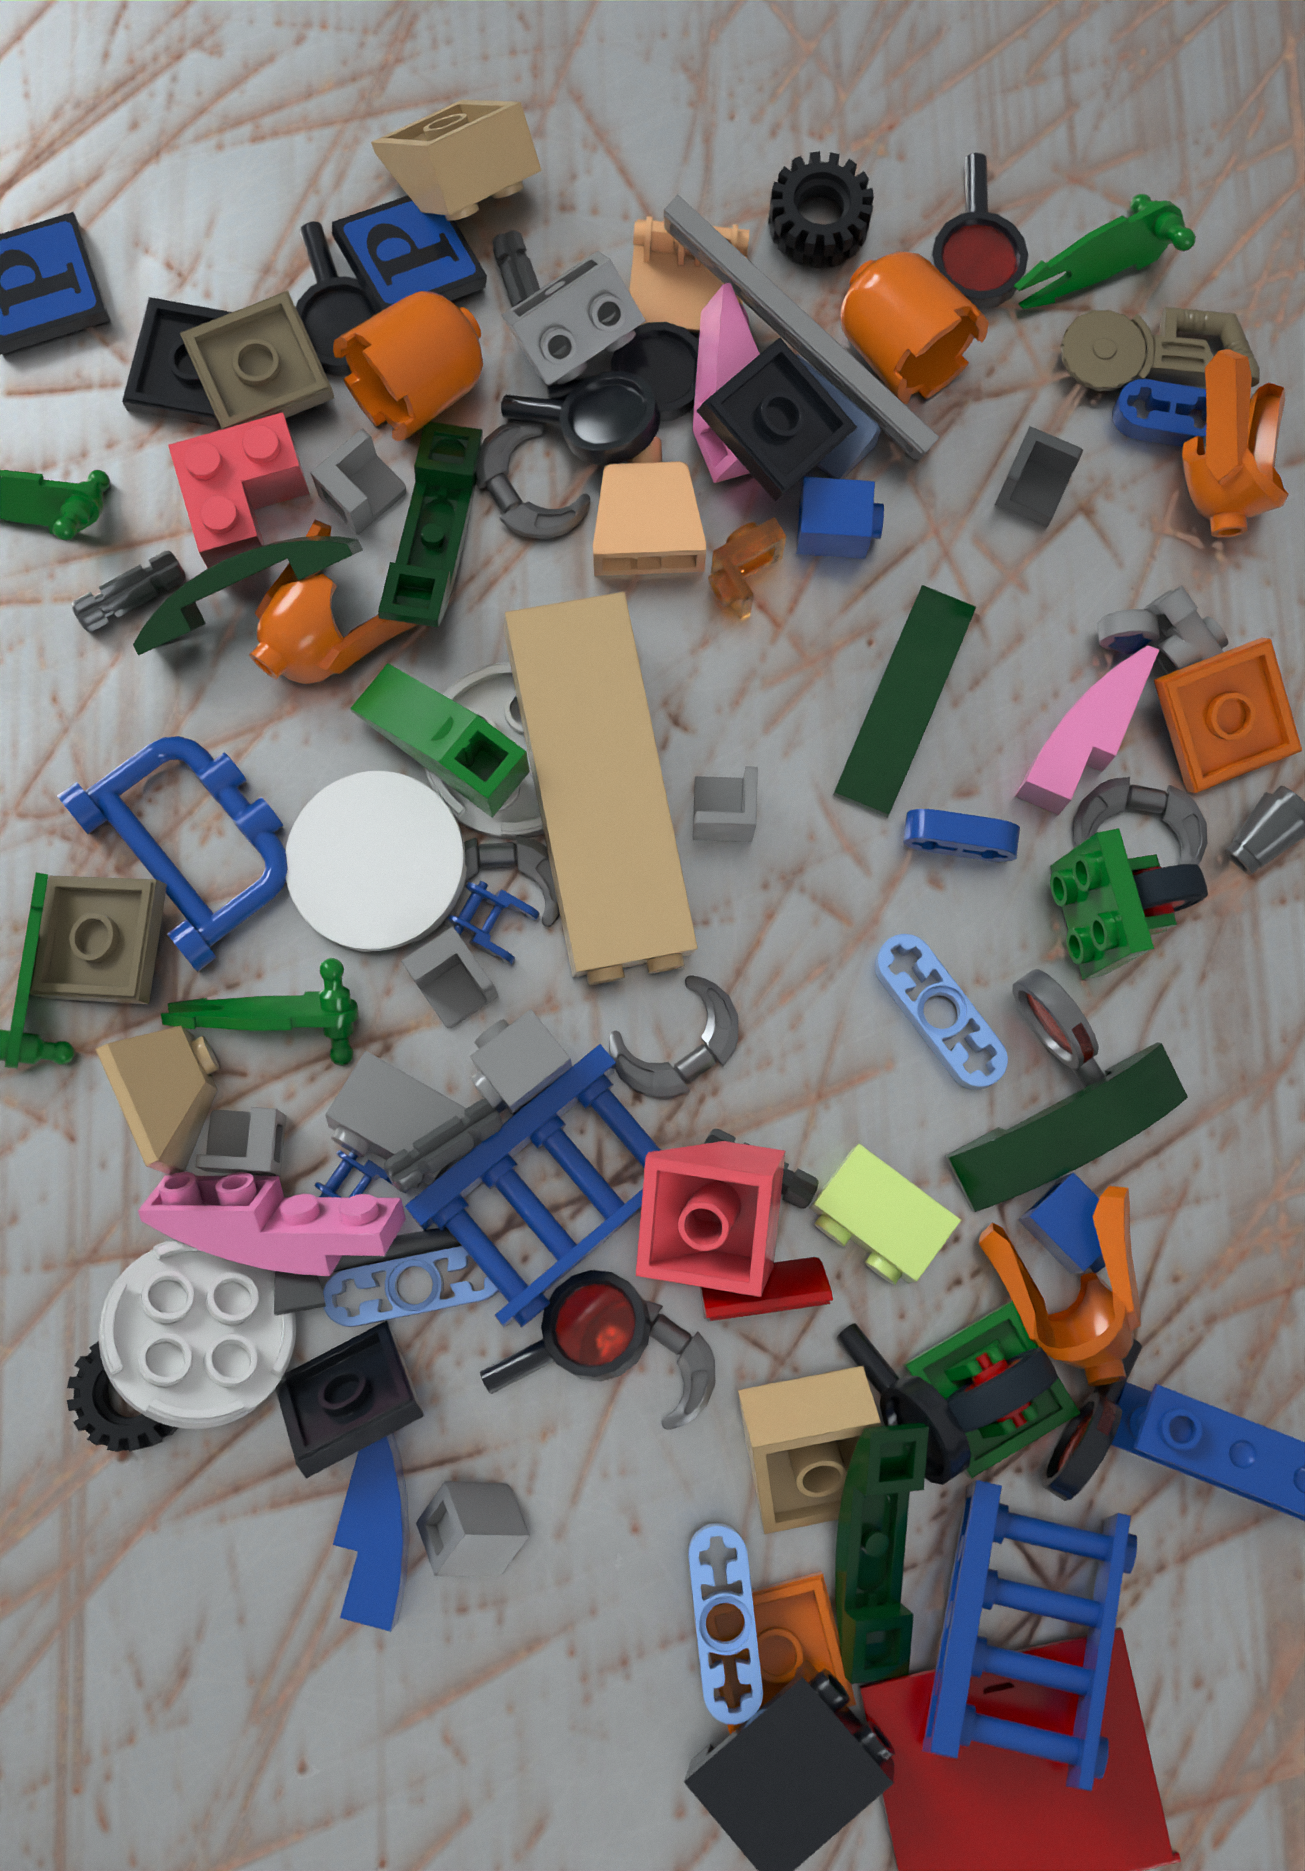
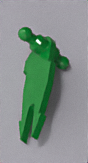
M1138 194L1130 202V210L1134 215L1128 218L1122 215L1089 232L1045 263L1041 260L1014 285L1018 291H1022L1066 271L1062 277L1019 302L1018 305L1022 309L1056 303L1055 298L1104 281L1130 266H1133L1136 270L1142 269L1157 261L1171 243L1179 251L1190 250L1195 244L1196 236L1193 230L1185 228L1181 209L1172 202L1164 200L1152 201L1148 195Z
M0 470V519L17 523L48 526L50 534H55L57 538L63 541L71 540L78 532L95 523L102 514L104 506L103 492L108 489L110 479L101 470H93L88 474L87 481L80 483L45 480L43 474Z
M37 872L35 874L10 1030L0 1029V1060L5 1061V1067L15 1069L18 1068V1063L35 1065L40 1060H50L59 1065H66L73 1060L75 1055L74 1048L69 1042H47L39 1034L23 1032L48 881V874Z
M328 958L320 965L319 973L324 981V988L321 991H307L304 995L254 996L214 1000L200 998L167 1003L169 1013H161L162 1025L182 1026L183 1028L193 1030L196 1027L249 1031L323 1027L324 1035L331 1039L329 1054L331 1061L336 1065L344 1066L353 1059L354 1051L350 1046L349 1036L354 1032L353 1022L359 1018L357 1002L351 999L350 990L343 985L344 967L342 962L336 958Z

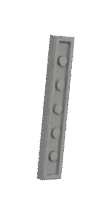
M678 194L664 209V229L724 284L731 282L735 295L829 382L880 426L881 430L910 457L919 461L940 437Z

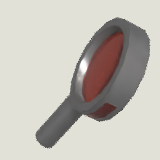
M1039 969L1030 971L1013 983L1012 992L1025 1020L1047 1049L1073 1070L1083 1088L1104 1078V1073L1094 1059L1099 1049L1096 1036L1082 1011L1063 987L1050 975Z

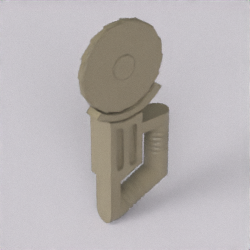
M1164 307L1161 315L1159 336L1152 335L1150 328L1138 314L1130 320L1124 314L1122 315L1108 309L1091 310L1086 314L1076 317L1066 329L1061 344L1062 363H1064L1069 375L1075 378L1083 387L1086 386L1097 391H1114L1137 379L1206 387L1205 367L1213 358L1207 340L1176 337V333L1180 331L1219 336L1224 349H1230L1248 357L1252 375L1251 387L1258 385L1260 379V368L1235 313Z

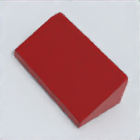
M817 1257L774 1262V1268L761 1297L700 1287L704 1319L708 1321L828 1305L833 1300L832 1290L823 1263Z

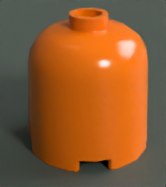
M897 251L876 261L870 260L862 264L852 275L849 282L850 287L841 305V329L846 338L889 390L904 404L909 403L910 397L914 393L919 392L926 400L948 386L968 366L969 362L962 355L971 345L974 337L982 343L988 331L989 322L982 312L930 261L918 253Z
M420 291L399 300L336 338L333 346L336 358L346 357L352 373L343 380L358 406L376 427L387 421L394 428L392 430V438L396 441L407 439L469 393L478 383L483 367L482 350L479 342L481 329L475 317L468 309L464 307L458 308L444 296L429 291Z

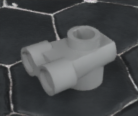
M1183 586L1173 591L1169 590L1144 608V610H1149L1158 616L1159 630L1161 629L1167 636V639L1155 647L1159 649L1157 659L1167 674L1223 653L1222 649L1229 643L1225 632L1214 619L1209 616L1204 619L1200 617L1196 611L1198 607Z

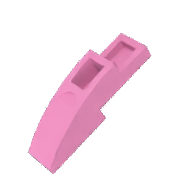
M179 1172L164 1176L138 1210L140 1219L145 1224L200 1251L261 1269L317 1276H331L343 1255L385 1256L406 1220L401 1198H375L369 1194H359L352 1197H316L312 1194H298L292 1197H284L279 1176H252L246 1172L232 1173L227 1176H195L190 1172Z

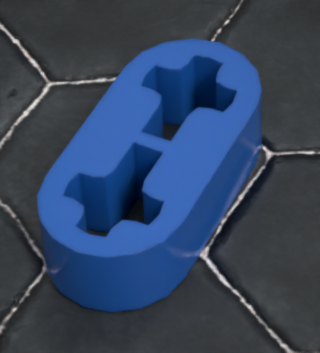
M1137 379L1128 383L1122 389L1113 407L1112 417L1117 430L1124 436L1177 447H1183L1184 442L1200 436L1203 439L1204 447H1206V424L1201 429L1194 427V418L1189 416L1192 409L1201 411L1202 420L1206 422V389L1150 379ZM1135 400L1145 402V410L1150 412L1146 419L1137 417V409L1133 407Z
M915 809L907 812L903 844L909 848L924 852L983 861L1008 862L1017 859L1020 827L1015 823L1001 819L934 809Z

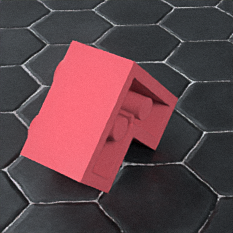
M283 412L168 445L198 551L207 568L235 555L264 545L254 510L310 494L296 446Z

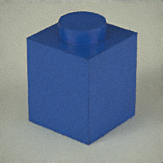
M804 477L799 498L796 554L866 559L871 539H881L883 530L884 504L874 503L875 481Z
M1074 1172L1060 1177L1018 1221L1070 1274L1084 1272L1087 1268L1095 1274L1106 1266L1093 1221V1215L1099 1198Z

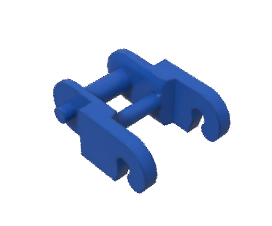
M480 881L478 885L467 882L465 887L471 892L470 897L459 916L449 915L447 920L455 925L454 929L459 935L463 931L472 935L469 942L471 945L491 956H498L504 963L512 965L515 957L508 951L490 942V931L500 913L506 907L515 912L521 911L525 913L527 918L534 921L537 920L540 913L532 906L502 889L494 895L486 890L488 884ZM484 900L494 907L482 929H479L472 925L470 921L480 903Z
M338 1150L336 1154L343 1160L325 1185L316 1182L314 1186L322 1191L319 1197H341L336 1191L353 1167L362 1172L364 1176L349 1197L363 1194L369 1183L380 1177L390 1184L392 1182L385 1170L368 1159L363 1166L356 1161L357 1155L351 1152L346 1155L341 1150Z

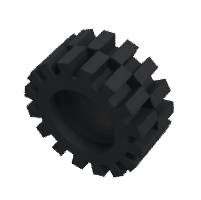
M820 151L810 152L809 163L806 165L800 155L792 160L791 171L784 166L778 174V182L774 181L768 224H771L770 235L773 241L779 239L778 250L784 256L791 249H794L793 262L801 266L805 256L813 258L811 268L821 269L822 260L827 257L831 267L840 265L842 253L848 260L856 254L858 245L862 247L866 240L873 211V188L867 189L869 178L864 171L855 176L857 164L852 160L848 159L844 167L838 165L840 154L830 152L829 161L821 162ZM824 197L836 202L841 207L842 216L838 221L830 224H817L805 219L800 214L799 206L805 199Z
M99 1341L89 1347L91 1353L88 1356H80L74 1365L79 1368L77 1375L69 1377L67 1388L74 1389L73 1399L67 1400L68 1411L75 1410L78 1419L73 1421L78 1431L86 1430L90 1434L87 1439L96 1446L102 1444L108 1446L107 1450L134 1451L161 1443L164 1437L172 1435L178 1429V1427L156 1422L143 1414L136 1417H125L117 1413L108 1400L110 1380L101 1360Z

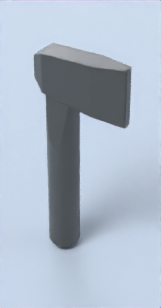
M447 1227L442 1230L434 1228L396 1235L385 1256L343 1255L333 1272L462 1245ZM275 1271V1316L326 1307L317 1275H301Z

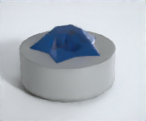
M1129 609L1113 612L1104 616L1097 624L1100 647L1107 650H1116L1124 655L1135 654L1142 648L1154 644L1160 638L1158 616L1149 610Z

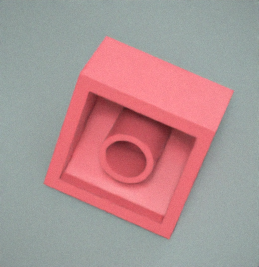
M720 1141L648 1152L645 1158L636 1276L761 1297L774 1268L785 1150Z

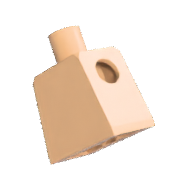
M655 436L646 449L636 457L627 460L626 464H609L605 466L593 541L594 576L705 572L706 540L688 465L681 461L662 462V442L659 437Z

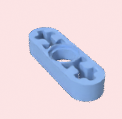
M899 934L888 939L879 950L875 959V972L881 984L951 1077L960 1086L969 1090H982L996 1083L1005 1073L1008 1064L1007 1052L1002 1042L922 939L911 934ZM897 950L903 956L910 952L915 954L918 961L912 969L921 983L930 974L938 983L926 987L917 996L915 1001H912L906 993L912 991L916 984L905 971L897 975L891 972L889 967L895 960L891 951ZM933 996L949 998L957 1009V1019L954 1025L945 1029H939L930 1025L923 1011L926 1000ZM969 1023L975 1032L970 1033L964 1039L976 1053L983 1049L990 1053L992 1058L986 1064L990 1074L985 1076L980 1070H976L971 1074L968 1073L963 1064L969 1059V1055L962 1044L958 1042L949 1050L943 1041L956 1036Z
M462 1246L342 1270L333 1275L324 1287L323 1296L326 1303L324 1310L335 1323L347 1327H357L484 1301L496 1295L499 1290L486 1277L484 1278L485 1289L474 1291L472 1283L467 1281L452 1283L450 1286L455 1296L442 1299L444 1279L436 1262L449 1259L447 1272L468 1268V1257L470 1255ZM410 1267L425 1269L432 1279L433 1285L429 1297L419 1304L405 1302L397 1291L399 1276ZM386 1272L385 1293L393 1307L392 1310L381 1312L382 1299L362 1302L359 1307L360 1314L354 1317L351 1316V1311L348 1307H338L336 1296L346 1292L347 1281L354 1280L356 1287L359 1289L380 1287L375 1278V1274Z
M713 1523L702 1527L694 1534L688 1548V1559L705 1705L711 1715L717 1720L734 1725L748 1721L757 1713L763 1699V1688L747 1548L742 1537L735 1529L725 1524ZM715 1536L722 1537L725 1547L736 1549V1558L726 1560L725 1572L728 1585L741 1580L742 1590L740 1593L730 1590H718L705 1597L701 1595L702 1584L715 1586L713 1568L710 1562L699 1561V1552L710 1548V1538ZM721 1603L735 1605L744 1616V1626L741 1633L730 1641H719L713 1638L706 1628V1618L709 1611ZM748 1648L749 1659L735 1658L740 1684H751V1693H745L740 1696L739 1707L728 1708L725 1697H714V1688H720L725 1683L723 1661L721 1659L713 1664H709L708 1653L733 1655Z

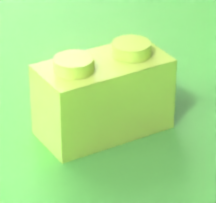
M857 1144L850 1151L809 1207V1209L819 1215V1218L814 1223L819 1230L842 1246H845L849 1239L870 1254L865 1264L893 1285H896L900 1278L907 1283L917 1282L961 1221V1219L861 1144Z

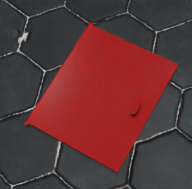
M1115 1628L1100 1736L1108 1738V1760L1103 1778H1094L1092 1791L1066 1786L1069 1764L971 1741L969 1747L959 1745L957 1758H948L922 1751L936 1669L859 1686L866 1722L870 1720L876 1724L888 1738L895 1751V1754L891 1757L894 1761V1784L882 1793V1799L898 1871H1146L1181 1862L1179 1853L1172 1852L1122 1628ZM1087 1635L1017 1650V1652L1083 1667ZM982 1672L980 1678L971 1676L966 1703L975 1705L976 1713L1073 1736L1079 1695Z

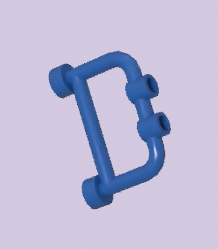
M181 736L162 737L145 746L84 791L78 782H75L57 797L87 834L108 820L153 878L167 884L166 894L186 918L169 931L167 935L198 972L217 958L210 949L213 944L273 900L284 887L288 870L286 850L274 833L283 824L262 797L250 804L240 792L238 787L247 780L225 752L214 759L206 749L194 740ZM170 760L183 761L192 769L203 786L222 806L245 838L260 853L265 862L263 875L215 913L211 911L120 797V795Z

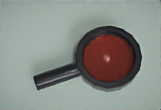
M972 153L964 159L966 213L956 216L942 227L935 237L930 262L979 310L997 307L1014 295L1017 290L1014 285L1024 277L1029 255L1025 239L1016 226L1002 216L988 212L987 157L982 153Z
M589 1270L572 1275L555 1288L549 1298L551 1303L544 1309L541 1324L543 1339L480 1371L486 1389L490 1394H493L554 1361L566 1371L584 1380L601 1382L621 1376L639 1361L648 1345L651 1320L647 1303L630 1282L613 1272Z
M1136 1339L1133 1340V1346L1128 1355L1122 1360L1126 1379L1108 1385L1095 1386L1092 1394L1078 1408L1080 1414L1069 1420L1050 1453L1043 1470L1042 1487L1064 1501L1071 1500L1084 1488L1101 1464L1114 1440L1122 1416L1121 1406L1116 1403L1142 1349V1345Z

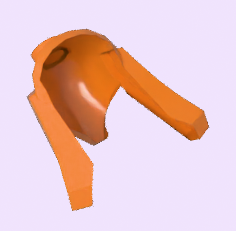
M1230 349L1218 351L1205 367L1207 407L1206 453L1203 439L1200 436L1184 442L1182 452L1184 475L1191 500L1198 514L1210 521L1211 535L1218 538L1233 537L1247 532V518L1284 506L1289 496L1283 487L1280 475L1275 470L1277 443L1285 405L1284 387L1268 382L1259 387L1250 398L1252 375L1248 357Z
M315 519L306 537L331 536V526ZM289 563L267 591L255 611V615L260 620L257 626V640L259 644L249 656L262 671L273 679H278L280 675H283L289 680L310 684L323 681L333 673L341 674L379 645L418 624L380 619L376 615L350 630L348 635L343 638L334 621L331 610L332 595L337 585L324 574L317 575L320 571L298 581Z
M1108 1186L1100 1196L1093 1215V1221L1112 1288L1096 1273L1084 1274L1081 1276V1289L1076 1301L1064 1311L1048 1315L1043 1296L1003 1227L995 1223L990 1224L980 1234L978 1243L1008 1290L1030 1340L1041 1347L1054 1360H1059L1078 1369H1084L1088 1386L1108 1385L1126 1379L1122 1360L1128 1355L1133 1346L1134 1329L1141 1326L1140 1301L1131 1250L1130 1199L1127 1187Z

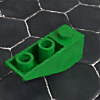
M387 663L350 708L351 712L492 818L530 772L527 752L479 715Z

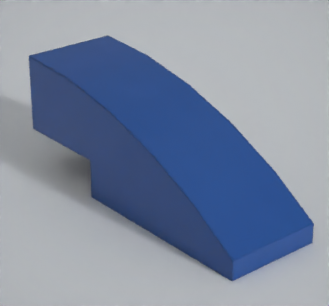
M394 1432L358 1451L333 1541L335 1546L358 1552L340 1618L390 1632L399 1620L407 1579L410 1539L407 1489L400 1451Z

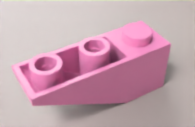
M731 282L720 287L701 311L692 430L714 483L749 474L750 472L696 410L760 355L749 329L747 312L743 305L738 302Z

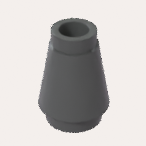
M1279 786L1273 794L1265 792L1232 840V844L1225 850L1228 858L1242 871L1252 875L1258 868H1262L1278 855L1305 838V801L1284 786Z

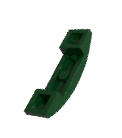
M429 422L424 426L414 465L415 485L395 563L390 562L378 609L380 619L439 627L451 596L462 555L477 479L476 467L483 440V429Z
M340 536L297 537L256 547L223 560L204 570L169 596L144 625L133 646L139 656L205 625L206 622L195 602L288 559L299 581L362 551L363 548L359 540Z
M921 586L836 786L834 796L884 817H889L955 661L976 606L927 586Z
M1157 1042L1106 1069V1077L1007 1130L998 1127L947 1154L945 1157L971 1209L977 1212L1049 1183L1095 1160L1141 1133L1186 1100L1188 1096L1163 1044Z
M924 1423L865 1428L857 1442L847 1471L837 1528L835 1592L841 1657L845 1678L851 1684L909 1675L914 1614L901 1603L909 1495L911 1491L924 1490L929 1427Z

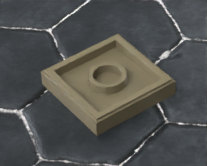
M288 291L180 333L221 429L282 412L285 418L335 398L331 385Z
M49 875L30 995L46 999L149 1004L167 884L157 879Z

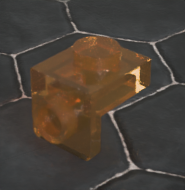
M775 517L759 526L756 522H750L739 527L729 535L725 545L713 551L711 575L708 576L709 585L719 603L723 607L731 604L740 619L751 613L754 598L753 592L745 579L783 557L787 536Z

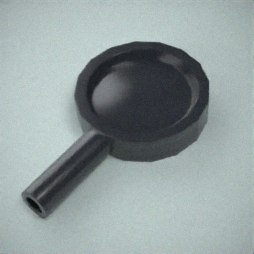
M312 221L304 224L300 228V233L316 284L310 286L299 298L296 310L324 372L338 377L348 376L352 372L346 357L344 356L340 359L334 356V340L377 313L357 279L347 276L338 277L321 223Z
M668 322L646 323L635 328V337L629 343L614 351L611 359V371H625L639 375L651 386L661 413L660 421H672L688 414L694 408L699 340L685 328ZM589 377L572 380L564 384L547 386L549 399L565 401L570 391Z
M625 371L602 372L589 377L572 389L565 401L506 394L501 402V413L504 418L560 424L569 449L582 461L595 465L619 464L636 457L653 441L659 431L661 413L651 386L639 375Z
M856 1323L845 1328L838 1335L837 1340L857 1366L864 1367L866 1377L880 1393V1409L885 1426L924 1423L929 1427L925 1479L931 1483L944 1485L970 1466L971 1460L968 1438L945 1398L931 1384L918 1376L906 1375L900 1379Z

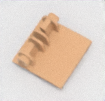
M647 216L646 220L637 219L634 225V251L629 292L646 320L641 325L654 322H668L683 327L689 332L699 333L701 311L724 283L664 229V222L653 221V216ZM733 224V228L713 226L747 258L749 230L738 229V224ZM736 295L738 302L742 304L743 301Z

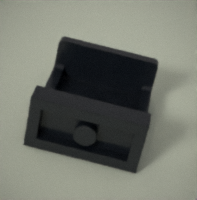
M808 1660L804 1661L796 1669L795 1677L715 1749L709 1744L690 1762L684 1780L687 1787L758 1871L796 1870L894 1784V1761L891 1757L895 1754V1751L888 1738L872 1721L869 1720L863 1725L846 1705L850 1702V1698L838 1679L825 1668L818 1673Z

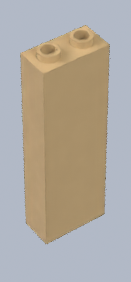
M625 591L505 612L503 630L572 977L587 975L589 985H596L625 978L623 968L647 964L649 974L684 967L683 957L691 955L698 947Z

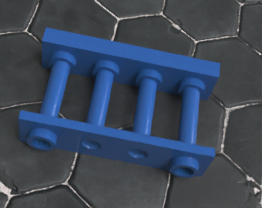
M601 1044L507 1120L500 1131L482 1141L405 1205L409 1214L424 1231L433 1223L440 1230L447 1227L509 1302L495 1314L496 1319L503 1327L515 1319L522 1328L551 1303L544 1293L641 1211L643 1189L628 1202L624 1203L562 1130L566 1124L560 1117L580 1102L585 1109L591 1106L644 1169L645 1158L648 1152L661 1150L610 1091L613 1083L608 1077L614 1073L616 1062ZM530 1142L537 1149L542 1146L546 1148L605 1218L601 1225L578 1244L574 1242L515 1171L518 1164L512 1157ZM483 1182L489 1189L495 1186L557 1260L553 1266L529 1286L466 1211L470 1205L464 1198Z
M1128 1382L1125 1383L1116 1403L1122 1409L1121 1422L1111 1446L1305 1522V1442L1158 1384H1154L1151 1392Z
M975 1480L966 1489L922 1751L948 1758H957L959 1745L969 1747L971 1741L1069 1764L1066 1786L1092 1791L1094 1778H1103L1108 1760V1738L1100 1736L1122 1576L1123 1573L1130 1574L1132 1572L1137 1553V1536L1129 1533L1131 1516L1116 1513L1105 1518L1103 1533L1101 1534L1009 1512L1008 1505L999 1503L1001 1485ZM1006 1538L1098 1560L1093 1600L998 1578V1571L989 1569L993 1542L1002 1544L1003 1539ZM993 1604L1088 1626L1083 1667L987 1645V1638L978 1635L982 1608L991 1610ZM982 1672L1078 1694L1073 1736L976 1713V1706L966 1703L971 1676L980 1678Z

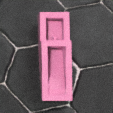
M1149 645L1119 663L1087 690L1066 713L1033 760L1015 797L1059 815L1071 801L1085 765L1101 772L1104 771L1117 755L1159 649Z

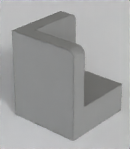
M360 429L310 472L319 497L357 536L407 492L405 483L377 456L372 437L364 429Z
M745 766L743 778L695 776L693 840L752 842L757 823L758 767Z
M453 926L401 961L447 1028L455 1027L498 997L494 984Z
M251 1107V1112L213 1110L210 1114L206 1155H196L195 1167L206 1172L230 1174L246 1172L251 1175L280 1177L287 1115L275 1108Z
M445 1481L416 1522L435 1576H499L504 1572L530 1536L510 1486L504 1483Z

